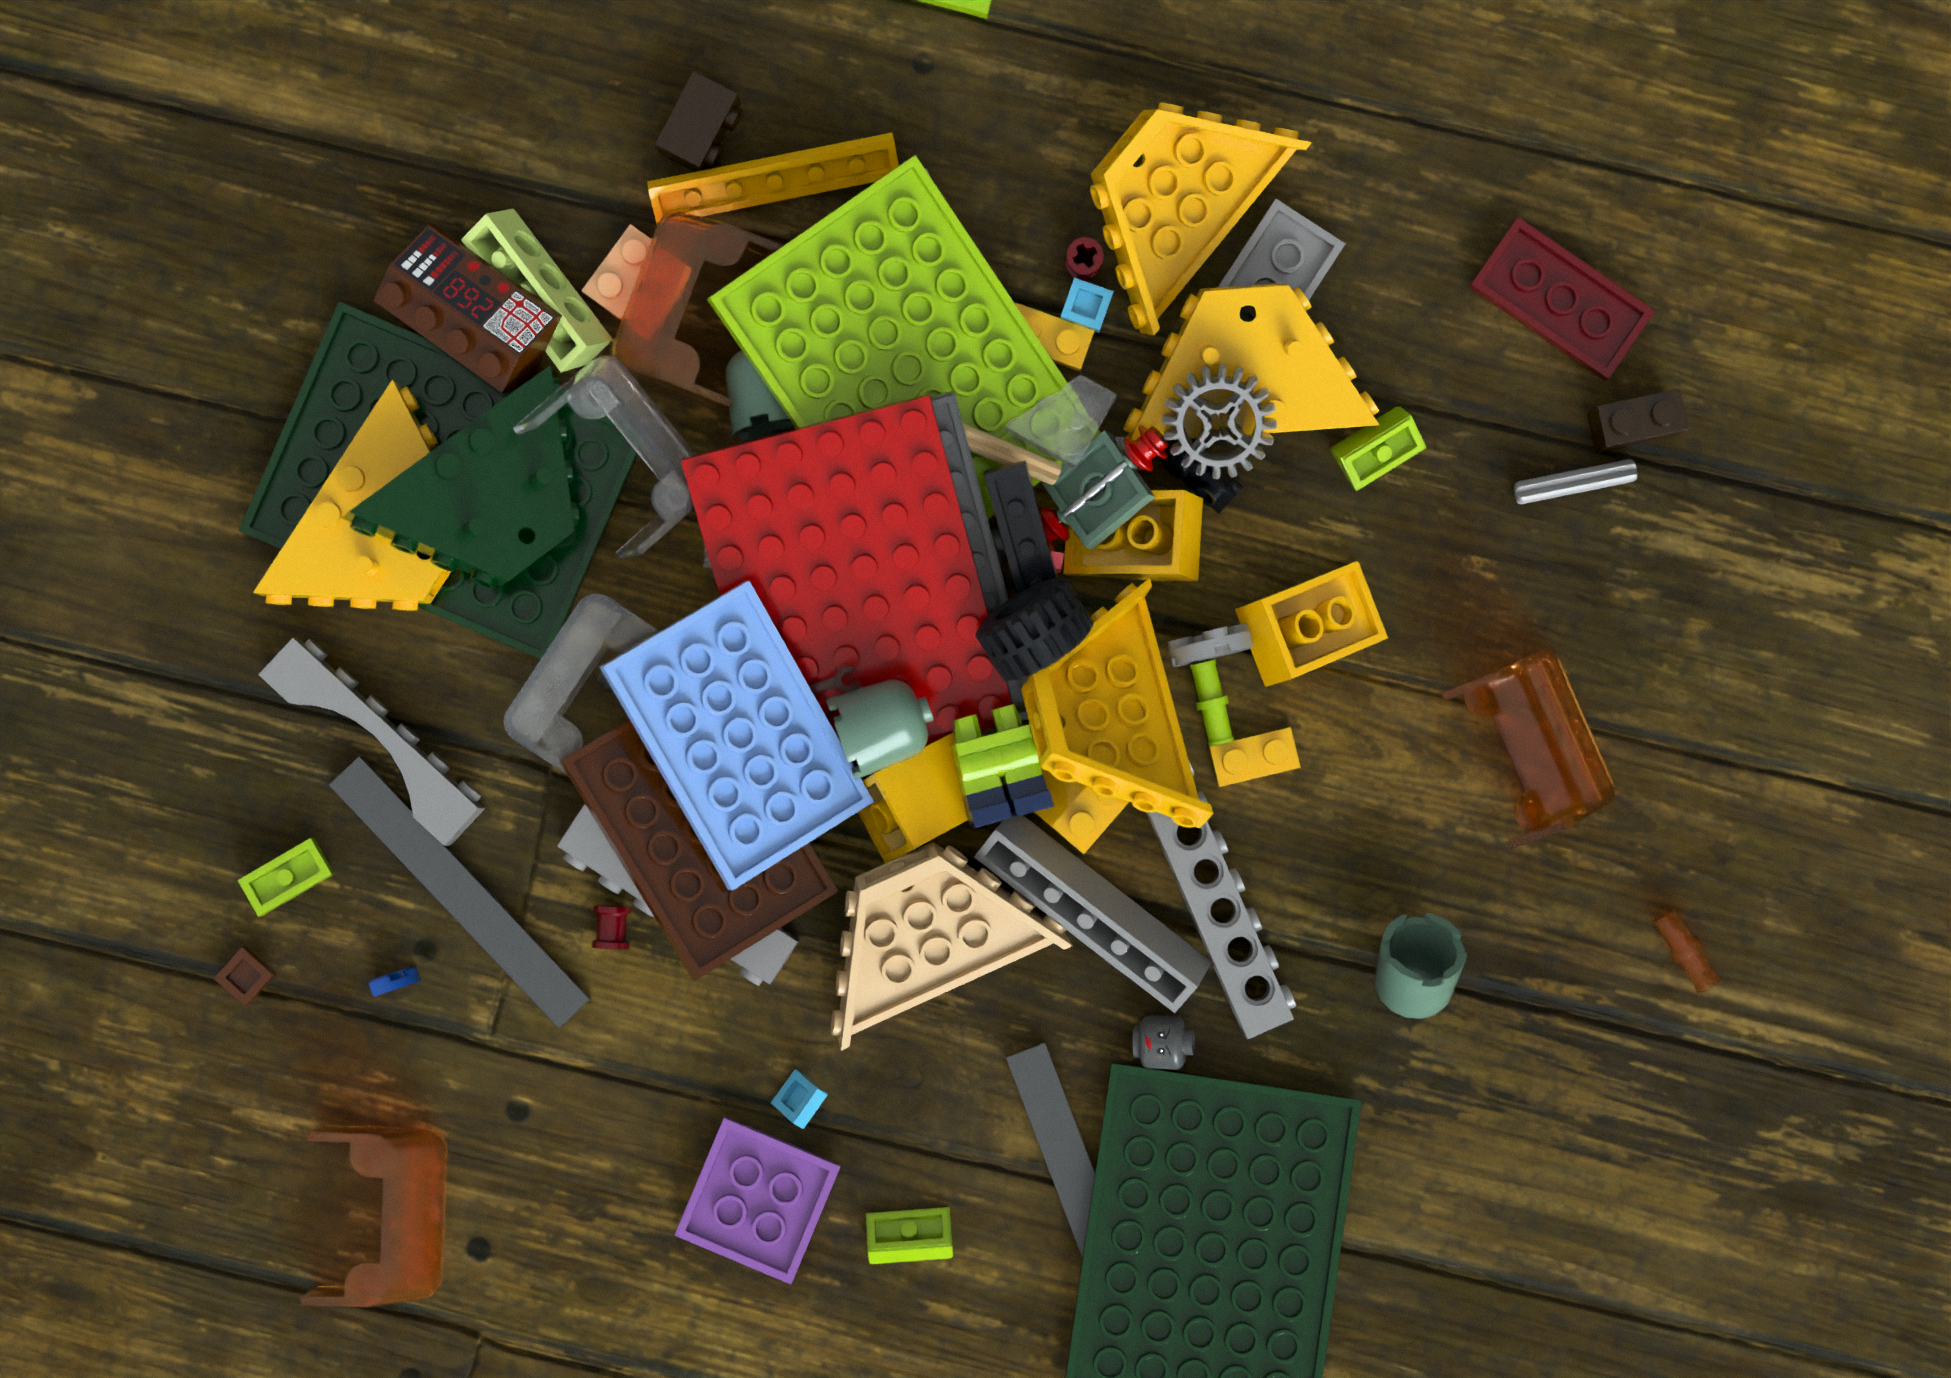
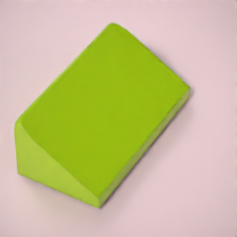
M1395 407L1377 418L1376 420L1379 425L1365 426L1330 448L1335 460L1355 491L1360 490L1427 448L1411 414L1402 407Z
M950 1207L866 1213L867 1248L870 1264L949 1259L953 1257Z

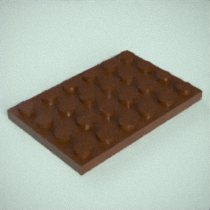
M630 720L560 761L563 769L693 981L701 978L839 892L810 843H807L734 890H728Z

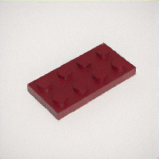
M1517 217L1468 287L1604 381L1610 378L1655 313V310L1520 217Z

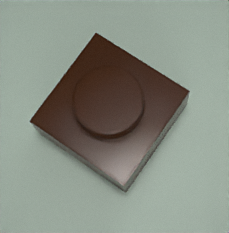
M244 946L237 951L213 979L242 1005L249 1006L277 973Z

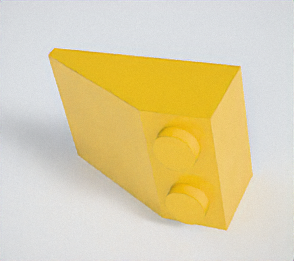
M1151 490L1155 498L1092 550L1083 545L1069 524L1070 539L1065 541L1063 574L1148 580L1150 578L1151 581H1198L1203 498L1185 490Z
M1358 561L1235 609L1240 624H1248L1254 647L1250 649L1265 687L1296 678L1388 639Z
M1041 768L1054 807L1035 811L1034 813L1084 855L1129 801L1116 796H1101L1095 793L1092 787L1076 781H1061L1055 778L1052 772Z

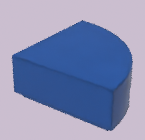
M411 966L372 979L369 986L373 997L419 982L421 979L417 967Z

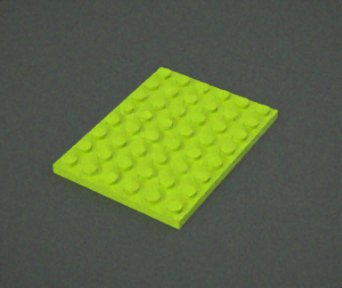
M916 155L707 299L795 428L927 394L934 396L954 390L962 423L1059 463L1061 466L1101 434ZM970 451L987 519H989L995 513L984 472L1004 465ZM1031 477L1033 486L1040 482V480Z

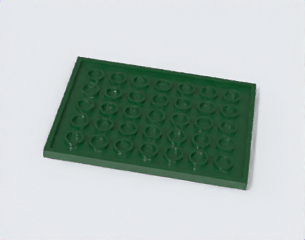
M339 301L239 531L282 549L392 379L401 385L402 388L406 386L410 388L420 407L414 411L420 425L422 426L426 423L429 425L439 445L515 390L501 393L425 337ZM562 395L560 400L556 401L558 417L564 418L567 430L566 442L562 443L564 458L570 460L573 470V481L568 485L570 499L576 501L579 511V523L574 525L575 532L502 586L495 585L493 589L481 586L470 580V573L456 568L454 572L450 573L431 604L418 603V607L548 663L647 436V432ZM523 528L519 531L518 537L522 543L529 544L533 541V533L529 529ZM418 551V556L421 559L426 560L430 558V556Z
M1110 1062L1065 1378H1323L1362 1100Z

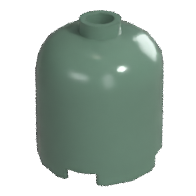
M743 351L737 352L729 360L725 369L732 437L740 436L741 441L746 442L777 434L778 431L795 428Z
M887 680L826 699L830 711L839 709L840 715L833 717L834 724L848 763L857 760L858 766L851 768L855 780L912 758L919 754L927 744L928 730L926 723L934 720L925 696L917 699L912 688L903 681Z
M1426 913L1425 918H1407V915L1404 914L1389 923L1382 936L1375 969V990L1381 1002L1392 1012L1405 1018L1422 1019L1434 1016L1444 1009L1455 990L1467 959V953L1460 940L1461 932L1447 919L1433 913Z

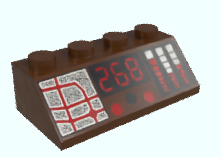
M429 224L388 266L373 300L501 393L518 389L533 378L562 317L560 313L434 224Z

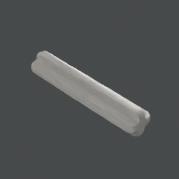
M1627 459L1518 481L1513 487L1514 496L1518 504H1526L1630 483L1637 479V469L1634 460Z

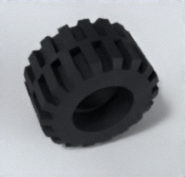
M1055 578L1040 582L999 606L982 622L976 631L975 637L1001 678L1009 681L1035 674L1067 655L1085 639L1094 623L1067 579Z

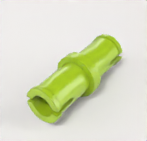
M1216 659L1191 664L1190 669H1192L1199 701L1195 702L1197 711L1201 710L1209 741L1208 746H1216L1234 741L1225 705L1229 704L1228 695H1223L1216 668Z

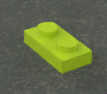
M309 838L237 881L256 914L260 917L335 873L315 838Z

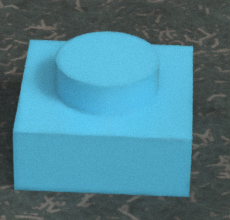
M1074 278L1060 318L1099 333L1114 291Z
M794 1069L771 1104L793 1124L804 1129L828 1094L807 1075Z

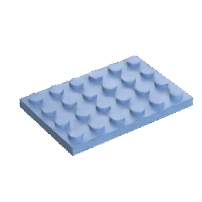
M750 581L739 584L600 666L728 890H734L874 802L862 779H854L851 768L854 767L853 763H848L840 740Z

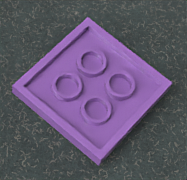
M725 1116L674 1236L788 1284H792L841 1164Z

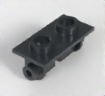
M1172 440L1169 446L1165 448L1168 458L1158 457L1157 459L1165 465L1166 470L1173 477L1182 480L1196 493V496L1203 498L1204 505L1213 508L1219 514L1244 487L1238 482L1240 477L1238 475L1230 477L1227 466L1220 467L1221 475L1219 479H1214L1212 476L1213 466L1210 469L1206 466L1204 474L1199 476L1196 474L1197 460H1194L1190 466L1184 468L1181 465V461L1187 452L1183 451L1173 456L1170 453V448L1179 440Z

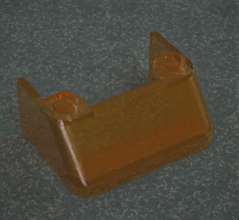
M672 211L664 215L656 225L611 344V356L615 364L628 372L716 407H731L733 399L694 384L700 368L698 354L688 344L676 340L675 336L704 260L717 266H730L742 257L745 248L768 257L783 246L734 225L691 213Z
M1548 648L1541 649L1441 693L1444 701L1464 694L1466 706L1472 713L1482 719L1493 716L1526 792L1518 797L1514 813L1518 824L1524 829V832L1506 842L1509 850L1564 831L1613 802L1615 789L1611 776L1563 666L1552 650Z
M322 1125L309 1131L307 1141L350 1142V1162L354 1170L365 1177L383 1178L380 1263L367 1262L357 1265L348 1273L345 1279V1286H315L301 1296V1305L371 1307L422 1300L430 1297L439 1289L443 1279L448 1151L443 1135L431 1128Z

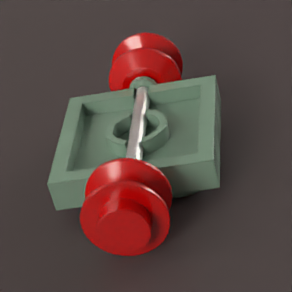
M1140 425L1138 427L1140 432L1139 438L1136 440L1128 437L1124 438L1125 452L1114 436L1104 430L1062 466L1059 478L1054 485L1042 483L1059 508L1057 512L1045 507L1040 509L1051 551L1056 550L1054 541L1057 538L1064 541L1070 539L1069 524L1083 545L1091 550L1094 549L1155 498L1136 468L1152 471L1153 465L1151 460L1154 457L1168 458L1165 448L1169 444L1158 429L1154 426L1147 429L1145 426Z

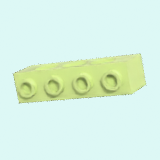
M514 208L486 213L461 239L468 249L562 315L545 351L560 372L587 365L613 340Z

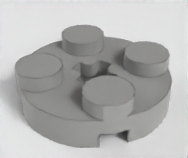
M1247 623L1228 628L1221 627L1203 632V635L1189 636L1167 642L1173 667L1193 664L1206 659H1214L1254 647Z

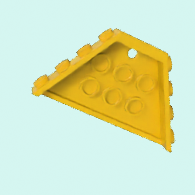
M1159 103L1158 109L1143 110L1093 170L1090 174L1094 184L1090 187L1091 197L1095 206L1102 210L1106 225L1103 226L1104 238L1109 248L1115 251L1119 264L1115 268L1116 276L1121 287L1124 290L1127 289L1131 305L1128 306V314L1133 326L1139 329L1140 333L1154 336L1160 329L1159 317L1293 153L1296 150H1306L1312 142L1298 140V131L1275 127L1274 133L1270 134L1261 132V124L1257 122L1236 119V124L1233 126L1221 123L1223 116L1219 114L1198 111L1196 118L1183 115L1184 107ZM1142 155V163L1138 167H1134L1133 164Z
M1286 283L1202 288L1197 296L1190 294L1180 313V317L1185 320L1178 334L1171 332L1161 351V355L1165 356L1166 359L1159 372L1152 370L1142 389V393L1146 394L1147 397L1140 410L1135 407L1132 409L1123 430L1129 432L1128 438L1136 440L1140 437L1138 429L1140 425L1145 426L1147 429L1154 426L1162 435L1164 431L1175 427V425L1162 423L1163 414L1176 413V411L1165 406L1166 399L1168 397L1181 399L1174 392V385L1179 383L1189 389L1191 386L1186 379V374L1189 372L1194 373L1198 381L1203 380L1202 366L1204 365L1209 366L1211 377L1218 376L1220 363L1226 364V377L1232 378L1236 367L1243 368V375L1240 380L1242 383H1245L1251 375L1257 376L1258 382L1252 389L1253 392L1263 387H1267L1269 390V395L1260 403L1273 402L1275 404L1276 410L1264 417L1277 420V428L1263 430L1266 433L1377 426L1379 423L1373 415L1378 413L1379 410L1366 391L1361 394L1358 393L1351 382L1357 377L1354 370L1344 356L1338 360L1329 348V345L1334 343L1332 336L1321 321L1314 325L1306 312L1312 306L1298 286L1293 290ZM1251 305L1255 309V317L1251 321H1243L1240 318V310L1243 306ZM1213 389L1200 394L1199 397L1201 399L1205 398L1212 403H1221L1235 392L1226 389ZM1245 400L1240 406V411L1237 413L1235 421L1242 427L1245 434L1251 435L1255 425V415L1252 407ZM1188 406L1184 415V427L1189 438L1195 439L1198 438L1204 423L1196 415V411ZM1229 411L1226 414L1219 413V417L1217 413L1210 415L1212 418L1210 432L1212 429L1219 430L1220 426L1222 430L1228 427L1227 415Z
M393 379L391 380L253 593L266 596V604L292 605V598H308L309 606L334 607V599L350 600L351 608L376 609V601L393 602L392 609L418 611V603L431 604L452 571H447L433 565L430 562L432 557L426 560L421 559L418 556L417 550L415 554H408L397 550L390 545L392 540L377 533L375 537L362 535L350 528L352 522L342 519L350 510L433 451V448L439 446L427 423L422 426L420 425L414 413L420 407L408 386L402 388Z
M1149 578L1138 588L1133 583L1127 586L1114 599L1117 604L1109 611L1104 606L1097 610L1090 617L1094 624L1085 639L1071 652L1052 665L1030 675L1021 691L1042 769L1052 772V775L1061 781H1076L1092 787V790L1101 796H1116L1132 802V805L1141 811L1158 812L1169 816L1178 825L1201 828L1213 815L1211 804L1199 800L1145 599L1146 594L1152 587Z

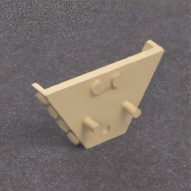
M931 842L856 876L854 891H847L845 916L851 918L849 931H842L840 955L846 957L844 971L838 970L836 975L835 991L836 996H841L840 1010L832 1011L831 1035L837 1036L842 1051L850 1047L852 1034L1053 943L1063 950L1072 947L1073 945L1066 933V929L1048 915L1044 917L1033 909L1035 905L1015 890L1011 895L1001 888V881L988 870L981 868L977 872L966 864L968 859L952 846L948 845L944 850L936 843Z

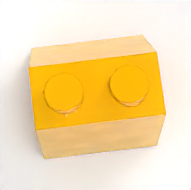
M954 732L924 747L914 757L884 768L863 780L874 802L858 811V814L884 863L903 856L968 820L955 759L951 750V745L956 744Z

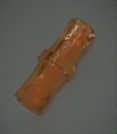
M1672 908L1662 914L1664 917H1656L1652 922L1657 926L1672 950L1670 954L1674 963L1679 962L1693 983L1696 992L1702 993L1712 988L1711 983L1713 985L1718 984L1721 979L1701 950L1703 948L1702 942L1699 938H1693L1678 914V910Z

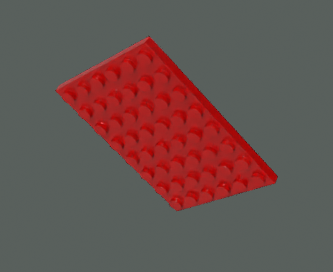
M930 394L682 458L681 464L719 595L721 596L745 581H750L839 740L833 717L839 716L840 712L839 709L830 711L826 699L893 679L908 684L914 691L917 699L926 697L934 719L926 723L928 730L927 744L953 732V720L976 714L980 730L995 727L991 710L1012 705L1013 701L1007 680L1001 678L975 637L976 631L989 616Z

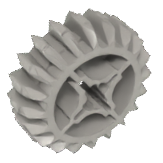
M1224 363L1219 364L1218 376L1211 377L1208 365L1202 366L1203 380L1198 381L1194 373H1187L1186 379L1191 387L1187 389L1182 384L1176 383L1173 390L1181 399L1168 397L1165 401V406L1176 411V413L1162 415V423L1175 425V427L1164 431V439L1179 440L1172 445L1170 453L1174 456L1186 451L1187 453L1183 457L1181 465L1187 468L1194 460H1197L1196 474L1199 476L1204 474L1207 465L1213 466L1212 476L1214 479L1220 478V467L1228 466L1230 477H1236L1237 467L1235 464L1241 462L1247 471L1251 470L1253 464L1248 455L1252 454L1257 459L1263 460L1265 452L1258 443L1272 445L1274 442L1273 436L1263 432V430L1277 428V420L1264 417L1276 410L1275 404L1273 402L1260 403L1269 395L1267 387L1253 392L1252 389L1256 386L1258 377L1251 375L1245 383H1242L1240 380L1243 375V368L1239 366L1234 370L1232 378L1226 377L1227 368ZM1213 389H1226L1235 392L1221 403H1212L1205 398L1201 399L1199 397L1200 394ZM1245 400L1250 404L1255 415V425L1250 437L1243 432L1242 427L1235 421V417L1240 411V406ZM1188 406L1196 411V415L1204 423L1198 438L1194 442L1189 438L1184 427V415ZM1229 411L1227 415L1228 427L1222 430L1220 426L1219 430L1212 429L1210 432L1212 427L1210 415L1217 413L1219 417V413L1226 414ZM1218 440H1227L1234 445L1238 444L1240 446L1226 453H1212L1205 450L1206 447L1209 448Z

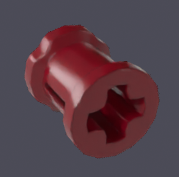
M1081 237L1074 240L1067 250L1065 262L1067 273L1073 279L1077 278L1086 282L1093 280L1099 274L1103 263L1104 252L1102 246L1090 237ZM1078 252H1082L1085 257L1093 255L1091 267L1087 268L1084 263L1076 264Z
M594 905L593 912L597 914L596 940L592 941V948L630 949V942L626 941L627 915L631 914L632 907Z

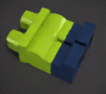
M1014 704L991 710L997 732L995 734L982 737L976 714L953 720L956 744L951 745V750L955 759L970 828H977L1054 807L1039 764L1029 724L1023 726L1021 717ZM1000 778L1002 779V783H1003V786H1004V790H1005V794H1006L1007 801H1006V799H1005V795H1004V791H1003V788H1002V784H1001Z

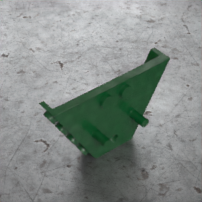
M551 364L350 510L342 519L352 522L350 528L362 535L375 537L377 533L391 539L390 545L397 550L408 554H415L417 550L432 557L430 562L441 569L454 572L458 568L471 574L470 580L481 586L493 589L495 585L502 586L575 532L574 525L579 523L578 506L575 500L570 499L568 485L573 481L572 465L569 459L564 458L562 444L567 439L566 424L563 417H558L556 401H559L561 396L560 383L557 376H552ZM523 528L529 529L533 533V541L529 544H524L519 540L518 533Z

